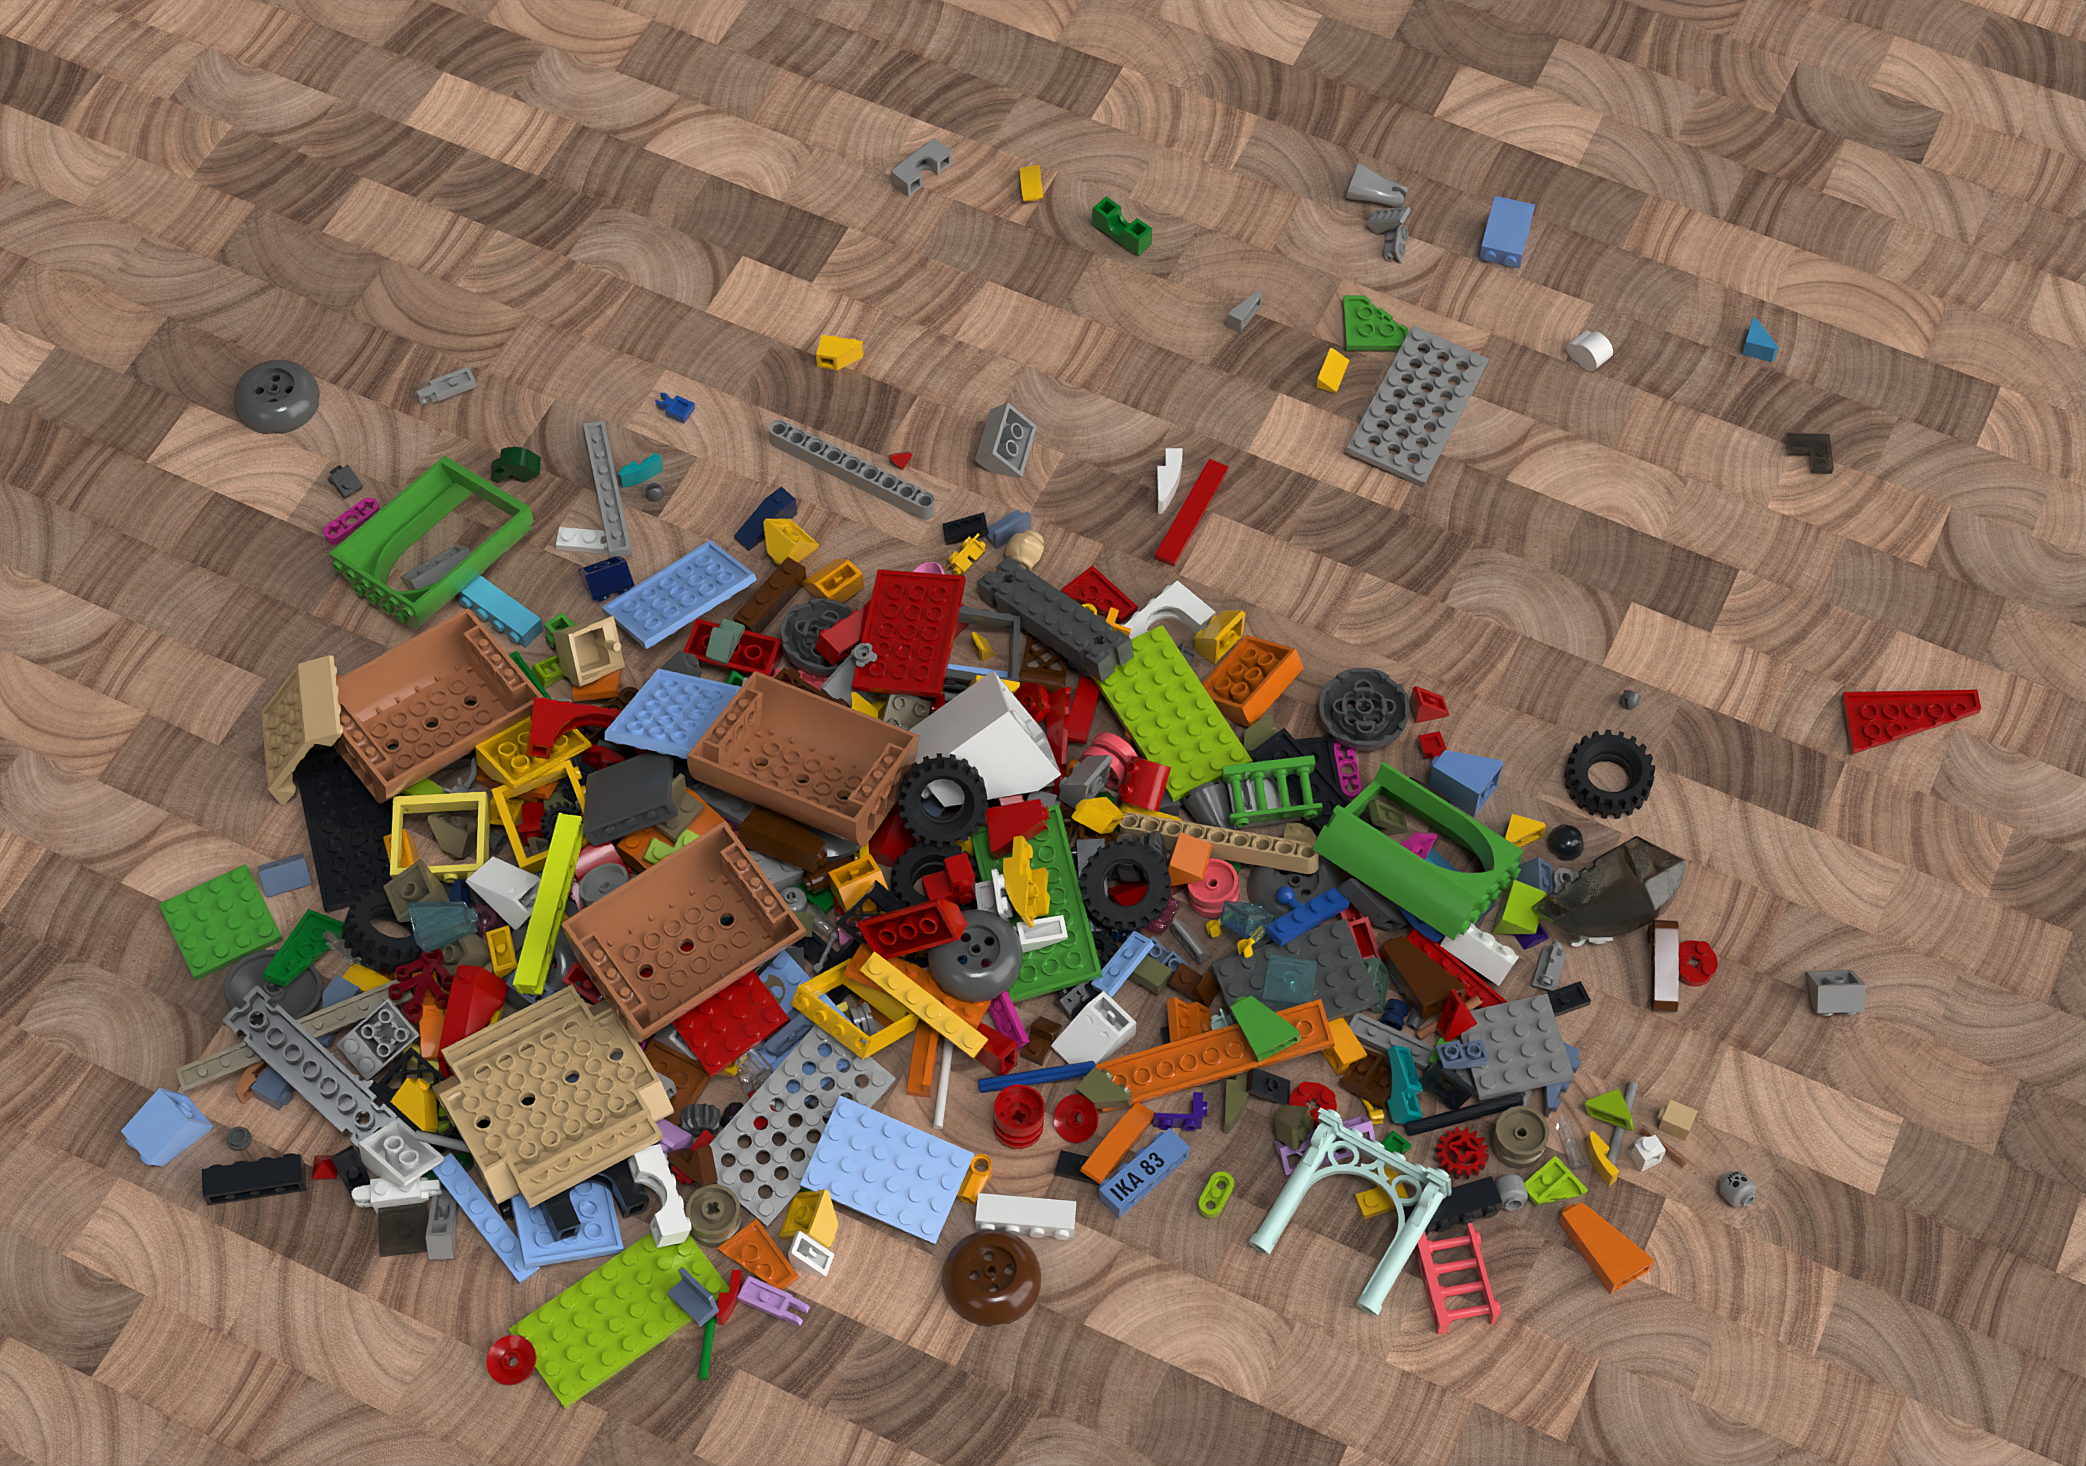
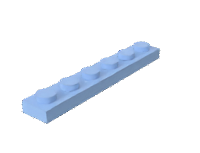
M452 1153L444 1157L443 1162L431 1169L519 1284L540 1270L539 1266L524 1268L518 1238Z

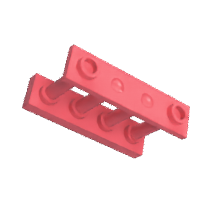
M1468 1223L1464 1236L1437 1241L1427 1240L1424 1231L1414 1248L1437 1335L1447 1333L1449 1325L1453 1320L1488 1314L1490 1325L1496 1323L1498 1315L1501 1314L1500 1304L1497 1299L1494 1300L1480 1251V1233L1475 1231L1473 1223ZM1465 1245L1469 1246L1472 1258L1442 1264L1433 1263L1431 1256L1433 1251ZM1475 1268L1478 1281L1449 1287L1439 1286L1437 1277L1440 1274ZM1477 1291L1482 1292L1485 1303L1483 1305L1451 1311L1449 1308H1445L1443 1300H1446V1297Z

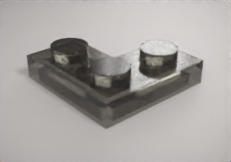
M1786 434L1787 455L1809 456L1811 473H1833L1834 465L1830 434Z

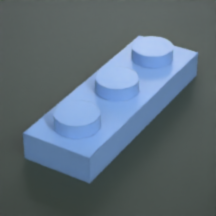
M1133 931L1102 969L1103 977L1093 980L1091 983L1092 987L1100 993L1104 991L1112 998L1154 946L1152 940Z

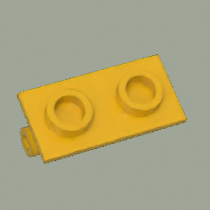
M979 534L973 539L969 536L960 545L963 550L960 553L955 551L947 559L950 564L945 570L951 566L953 568L952 572L955 575H963L973 564L967 557L969 556L975 562L985 552V543L976 540Z

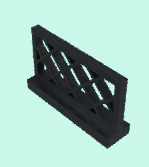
M875 880L861 898L837 921V924L860 944L862 942L868 944L863 934L861 933L860 935L858 933L861 932L859 927H851L845 922L849 917L860 916V920H863V916H877L903 909L907 906ZM869 898L876 904V911H863V903ZM916 952L912 953L913 957L898 956V958L907 962H913V964L920 962L918 966L921 968L928 964V957H916Z
M410 1047L379 1083L374 1081L368 1089L416 1132L417 1130H422L390 1102L399 1088L391 1089L387 1084L393 1077L401 1076L402 1086L406 1080V1075L417 1074L418 1079L422 1078V1073L432 1072L434 1074V1082L430 1084V1089H432V1086L439 1083V1079L444 1081L446 1078L416 1050ZM412 1056L417 1058V1069L406 1071V1063ZM436 1097V1101H437V1117H438V1105H440V1102L438 1101V1099H437V1097ZM447 1116L438 1117V1121L449 1120ZM449 1120V1129L443 1135L438 1130L435 1133H427L451 1138L457 1131L456 1126L453 1127ZM428 1143L441 1154L447 1148Z

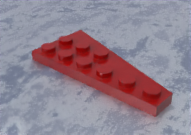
M1978 689L1843 692L1842 695L1852 754L1979 714L1981 711Z

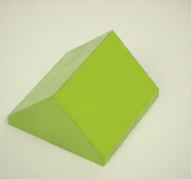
M1514 880L1504 892L1492 932L1494 934H1535L1547 893Z

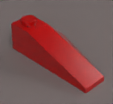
M457 966L451 984L437 1054L438 1060H445L441 1052L442 1049L482 1030L490 1024V1018L496 1010L499 1011L504 1005L509 990L505 980L480 966Z

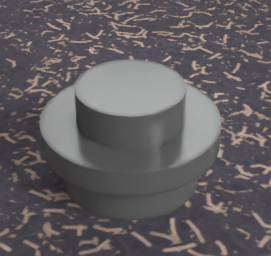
M234 1127L227 1135L228 1146L236 1151L246 1149L252 1140L251 1133L244 1127Z

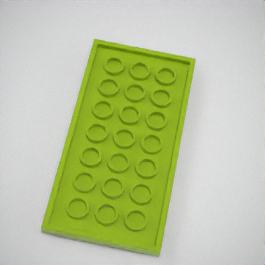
M1163 625L1130 639L1134 656L1122 666L1116 664L1114 666L1115 672L1103 682H1100L1091 675L1143 758L1171 767L1165 792L1172 802L1182 799L1183 796L1190 795L1189 792L1202 784L1210 781L1215 783L1218 780H1222V766L1253 762Z
M650 1232L509 1328L511 1335L522 1336L531 1342L536 1351L535 1369L564 1409L693 1321L667 1294L670 1289L682 1280L678 1271L681 1267L713 1296L716 1304L718 1303L719 1292L729 1293V1286L689 1234L685 1242L657 1248L652 1232Z

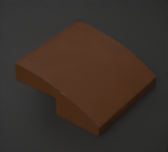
M1364 1048L1367 1057L1353 1062L1340 1080V1084L1358 1097L1384 1109L1388 1104L1387 1100L1391 1098L1392 1092L1391 1063L1385 1062L1384 1055Z

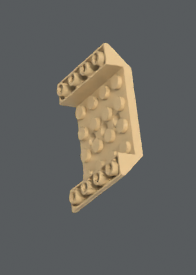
M328 655L299 663L261 712L268 790L281 805H285L294 796L296 786L293 783L292 775L301 759H304L309 749L314 744L332 746L342 735L343 726L340 724L341 706L338 704L339 687L336 685L337 667L334 666V656Z

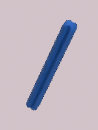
M1092 1060L982 1078L978 1080V1087L981 1093L1003 1090L1015 1084L1033 1085L1086 1076L1094 1066L1096 1067V1064Z

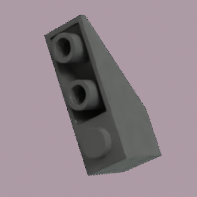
M1351 878L1337 887V890L1365 917L1368 916L1369 921L1375 926L1395 932L1408 924L1407 918L1400 910L1401 906L1364 882H1361V880Z

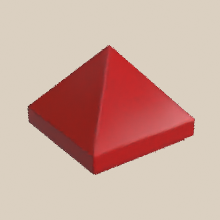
M909 451L889 455V459L902 470L912 458V453Z
M314 1155L312 1180H337L338 1171L330 1158L333 1155Z

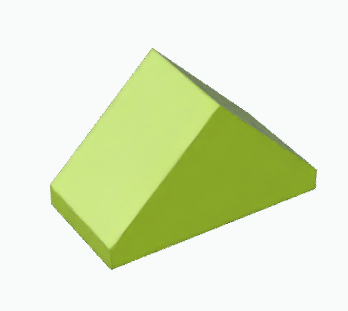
M1619 1088L1586 1101L1585 1107L1588 1116L1631 1132L1633 1131L1632 1117Z

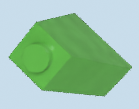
M1252 995L1247 998L1245 996L1240 997L1230 1006L1231 1012L1258 1062L1302 1040L1297 1028Z

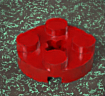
M1025 682L1020 685L1014 694L1037 724L1051 711L1048 693L1042 684Z
M1689 940L1680 943L1679 979L1684 981L1685 985L1692 987L1707 984L1714 976L1718 967L1716 954L1705 941ZM1690 959H1694L1698 962V964L1695 968L1692 964H1688L1687 962H1689Z
M1305 1081L1300 1083L1291 1093L1288 1103L1289 1106L1309 1107L1307 1105L1308 1102H1315L1319 1106V1108H1314L1313 1111L1310 1110V1116L1314 1118L1313 1130L1319 1125L1318 1111L1320 1107L1326 1111L1332 1109L1336 1112L1337 1110L1335 1093L1325 1085L1316 1082Z

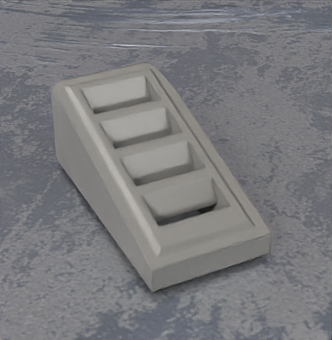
M1409 207L1375 210L1368 219L1367 226L1375 234H1380L1403 224L1411 209Z
M1258 290L1227 314L1226 326L1236 332H1242L1261 307L1262 292Z

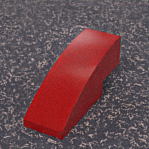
M1080 676L1069 715L1068 741L1081 744L1087 743L1101 695L1100 689L1091 678Z
M1350 902L1347 909L1337 914L1338 920L1346 918L1362 959L1379 958L1382 961L1368 916L1365 917Z

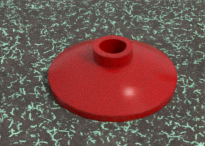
M1079 1094L1066 1096L1056 1106L1054 1125L1056 1131L1064 1140L1071 1143H1082L1090 1139L1097 1130L1099 1122L1097 1108L1085 1096ZM1079 1114H1081L1082 1116L1081 1123H1079L1077 1120Z
M504 1336L491 1346L486 1359L487 1370L496 1382L503 1385H517L525 1381L532 1374L536 1365V1351L531 1342L522 1336ZM517 1358V1364L510 1366V1361Z

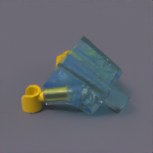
M1225 901L1222 914L1218 916L1219 919L1208 921L1206 929L1208 934L1215 938L1221 935L1220 926L1224 925L1243 938H1249L1240 940L1237 944L1239 955L1244 952L1245 958H1249L1253 955L1252 945L1257 944L1263 937H1269L1266 934V925L1277 920L1280 916L1257 903Z

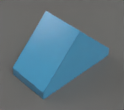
M1756 318L1752 319L1742 355L1769 362L1775 361L1779 347Z

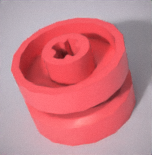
M1100 732L1091 742V747H1088L1081 755L1080 763L1087 756H1112L1108 781L1104 787L1118 789L1124 783L1127 773L1126 764L1131 760L1132 755L1137 756V754L1126 741L1117 735L1109 732Z
M1209 859L1203 881L1187 883L1190 905L1196 913L1203 917L1221 918L1230 910H1234L1238 905L1240 893L1237 872L1231 864L1222 859Z

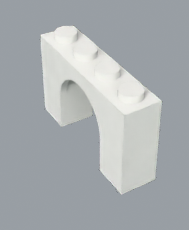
M1177 580L1174 584L1166 586L1161 595L1156 599L1152 598L1143 610L1134 613L1131 620L1125 625L1122 624V626L1131 629L1129 637L1133 639L1148 632L1147 629L1155 621L1171 618L1182 622L1197 634L1201 629L1204 630L1208 626L1216 612Z

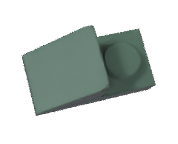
M723 619L719 628L713 627L706 659L727 665L745 631V626Z

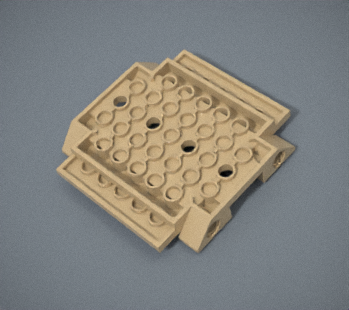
M573 985L442 1049V1055L454 1076L432 1086V1090L453 1127L456 1126L473 1156L475 1166L497 1205L520 1192L529 1208L538 1205L662 1140L663 1134L655 1122L674 1113L662 1082L638 1042L628 1033L604 999L588 1008ZM614 1052L623 1054L620 1060L610 1059V1055ZM571 1074L579 1076L578 1081L574 1083L567 1082L566 1078ZM526 1097H533L535 1099L532 1105L526 1106L522 1104V1100ZM486 1119L491 1122L487 1128L477 1127L478 1122Z

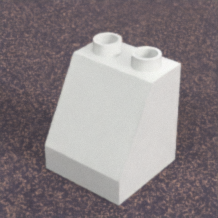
M994 670L908 730L920 735L915 759L917 764L922 763L925 756H929V759L937 758L936 753H942V757L948 758L950 754H954L956 759L960 761L963 758L968 760V764L971 767L975 766L980 777L984 779L987 800L1039 791L1061 775L1045 732ZM947 779L935 780L929 783L921 795L924 799H927L934 794L944 807L963 804L965 799L961 787L954 781Z

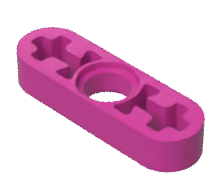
M365 498L327 524L324 528L326 541L333 545L343 542L380 510L378 502L374 498ZM349 518L358 519L355 524L349 525L346 523Z
M1336 742L1333 750L1341 790L1352 802L1362 790L1355 750ZM1340 748H1344L1347 751L1346 759H1343V753L1340 751ZM1348 766L1354 772L1346 775L1342 773L1341 768ZM1348 782H1351L1352 790H1355L1354 793H1350L1347 790Z

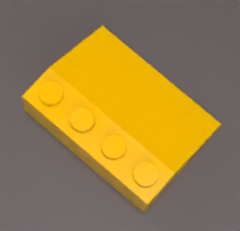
M530 717L476 745L475 750L478 766L491 779L515 789L592 746L591 742L575 728L562 735L556 741L549 759L526 756Z

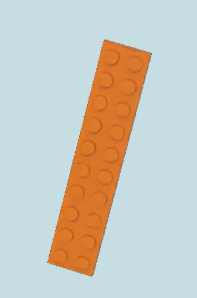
M1318 999L1275 1012L1298 1029L1302 1040L1261 1062H1258L1238 1023L1099 1063L1096 1064V1067L1100 1071L1103 1068L1114 1077L1112 1081L1118 1086L1121 1083L1132 1092L1130 1096L1134 1102L1132 1105L1248 1072L1253 1068H1262L1334 1047L1335 1043L1322 1000ZM1124 1107L1104 1108L1102 1112L1104 1114Z

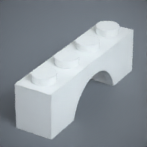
M660 1144L649 1146L628 1158L634 1182L642 1183L653 1189L661 1201L662 1209L654 1215L650 1224L657 1248L685 1242L691 1231L690 1219L685 1216L683 1210V1199L676 1190L675 1176L670 1173L668 1168V1156L665 1152L663 1153Z

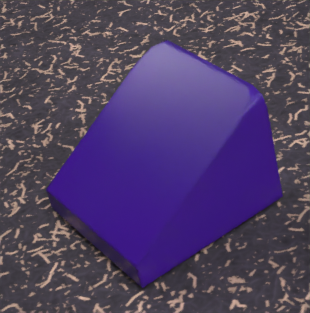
M1538 923L1535 934H1514L1524 950L1549 939L1540 923Z

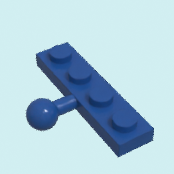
M1282 886L1277 890L1276 898L1278 902L1284 905L1288 904L1293 910L1266 925L1264 932L1281 947L1347 909L1350 902L1333 887L1302 905L1294 898L1295 893L1291 887Z

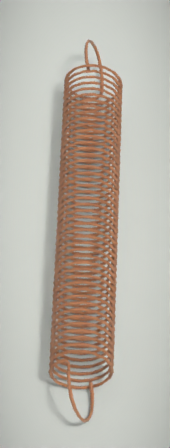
M1644 1125L1638 1131L1642 1136L1651 1137L1653 1135V1132ZM1666 1143L1664 1147L1666 1155L1684 1168V1161H1689Z

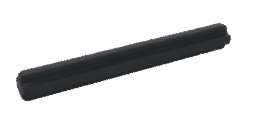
M1518 1092L1406 1123L1407 1133L1409 1136L1506 1111L1511 1107L1523 1106L1524 1100L1521 1093Z

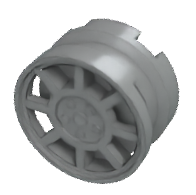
M867 1002L860 1003L859 1007H848L850 1010V1021L865 1034L873 1035L876 1033L875 1022Z

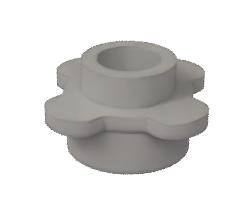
M870 643L859 644L851 651V655L855 657L858 667H864L865 664L875 662L877 659V655L873 653Z

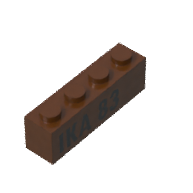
M787 557L733 617L734 622L744 625L746 631L761 634L802 588V582L806 579L805 567Z

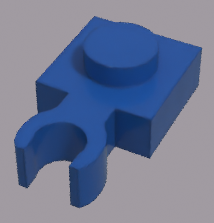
M662 392L660 396L665 401L655 400L656 406L660 409H665L667 416L682 423H685L695 409V403L678 395L671 399L668 394Z

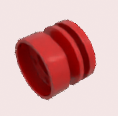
M1015 1084L1006 1087L997 1095L994 1101L993 1131L996 1138L1003 1145L1012 1149H1024L1032 1146L1040 1139L1043 1133L1045 1103L1041 1094L1027 1085Z

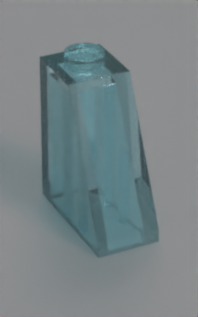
M464 901L411 902L407 904L416 943L425 953L478 932L476 924L479 921L475 909H470Z

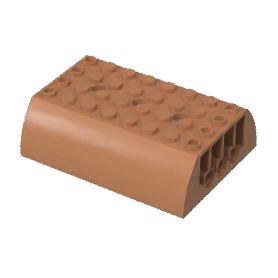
M467 608L336 680V685L339 687L338 704L341 706L340 724L343 726V732L341 737L335 741L333 747L376 801L383 803L475 751L476 745L530 717L534 697L543 698V695L471 610ZM469 700L477 702L473 706L465 705ZM430 722L438 724L434 728H429L426 726ZM390 744H396L399 746L395 750L387 749V746H389Z
M754 671L688 753L687 764L690 775L697 781L865 847L898 801L899 784L903 782L905 772L909 773L912 770V764L915 763L920 735ZM765 764L766 766L759 767L757 765ZM802 780L807 781L806 783H799ZM848 797L847 800H842L839 798Z
M725 821L561 923L565 936L579 964L628 1033L637 1042L644 1041L806 936L804 926ZM729 916L734 919V922L730 926H724L721 924L722 918ZM685 942H690L694 945L693 949L689 952L682 951L680 947ZM644 968H650L653 970V974L648 978L640 976V971Z

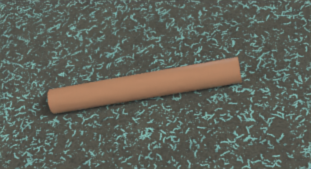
M1476 995L1465 1002L1469 1010H1472L1482 1004V1001ZM1439 1018L1416 1032L1421 1040L1438 1030L1436 1026Z

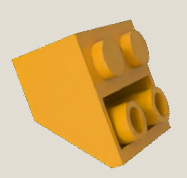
M835 558L805 579L802 585L815 598L832 599L844 603L864 589L863 573L850 560Z
M871 854L828 872L831 891L845 913L861 898L875 880L888 890L882 872ZM868 898L863 903V911H876V904ZM860 916L849 917L848 919L852 922L859 919Z

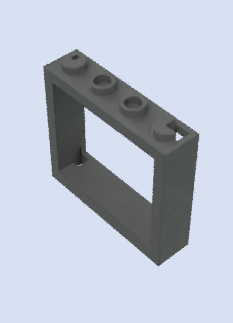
M961 606L958 622L1010 630L1009 678H999L1019 682L1020 616H1015L1011 613H996L988 609L978 610L968 606ZM947 668L944 687L966 690L976 675L986 676V674Z

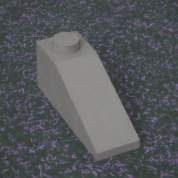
M442 1189V1195L433 1196L425 1236L429 1260L454 1259L457 1243L459 1205L446 1189Z

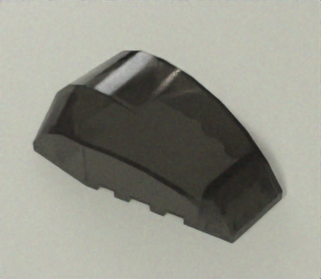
M1635 836L1592 861L1594 866L1590 869L1584 867L1578 872V878L1572 882L1571 880L1564 882L1562 890L1558 893L1552 891L1532 906V910L1535 914L1555 926L1585 937H1614L1630 933L1651 923L1666 912L1677 897L1685 873L1686 863L1680 857L1639 836Z

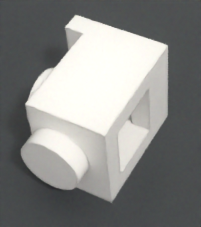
M1653 1135L1638 1139L1634 1143V1148L1628 1150L1627 1153L1639 1171L1643 1172L1660 1163L1666 1150L1657 1136Z

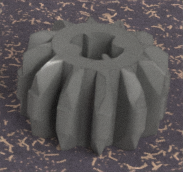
M697 1103L696 1105L690 1104L682 1109L680 1126L684 1131L695 1137L700 1136L704 1130H708L712 1134L719 1131L721 1114L720 1109L714 1105Z

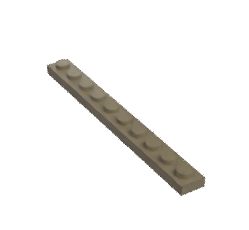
M395 979L295 1021L315 1039L321 1038L364 1020L389 998V986L401 982ZM411 990L403 992L401 999L390 1000L395 1006H399L413 1000ZM243 1041L177 1068L175 1072L183 1092L186 1093L260 1063L263 1060Z

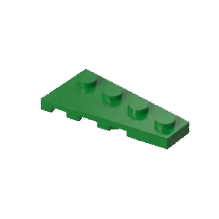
M308 909L263 972V979L285 988L342 939L341 934L344 922Z

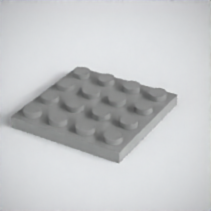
M1548 994L1470 1011L1478 1024L1460 1034L1461 1042L1465 1044L1482 1039L1489 1057L1488 1065L1470 1068L1479 1101L1574 1080L1571 1064Z

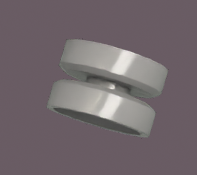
M602 864L590 870L583 877L579 885V893L588 907L631 879L626 869L620 864Z

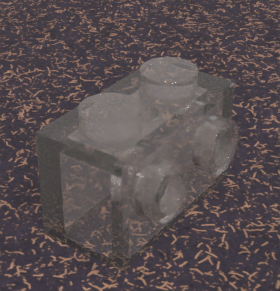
M755 1047L735 1061L738 1071V1082L741 1084L740 1088L748 1097L749 1091L756 1092L773 1073L772 1066Z

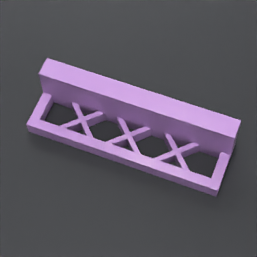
M1365 1115L1342 1121L1343 1127L1349 1130L1354 1128L1361 1133L1367 1132L1370 1142L1371 1140H1376L1372 1121ZM1316 1129L1308 1133L1307 1140L1303 1142L1299 1150L1291 1149L1280 1140L1273 1142L1275 1151L1281 1157L1285 1175L1292 1174L1297 1166L1289 1167L1287 1156L1295 1153L1303 1156L1304 1153L1301 1151H1305L1308 1148ZM1344 1149L1338 1153L1334 1152L1333 1156L1335 1160L1353 1156V1153ZM1328 1154L1325 1156L1321 1165L1330 1162Z

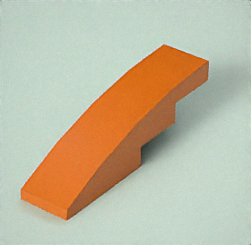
M1141 1103L1134 1104L1098 1145L1080 1171L1101 1184L1124 1161L1128 1151L1140 1140L1142 1133L1153 1123L1155 1112Z

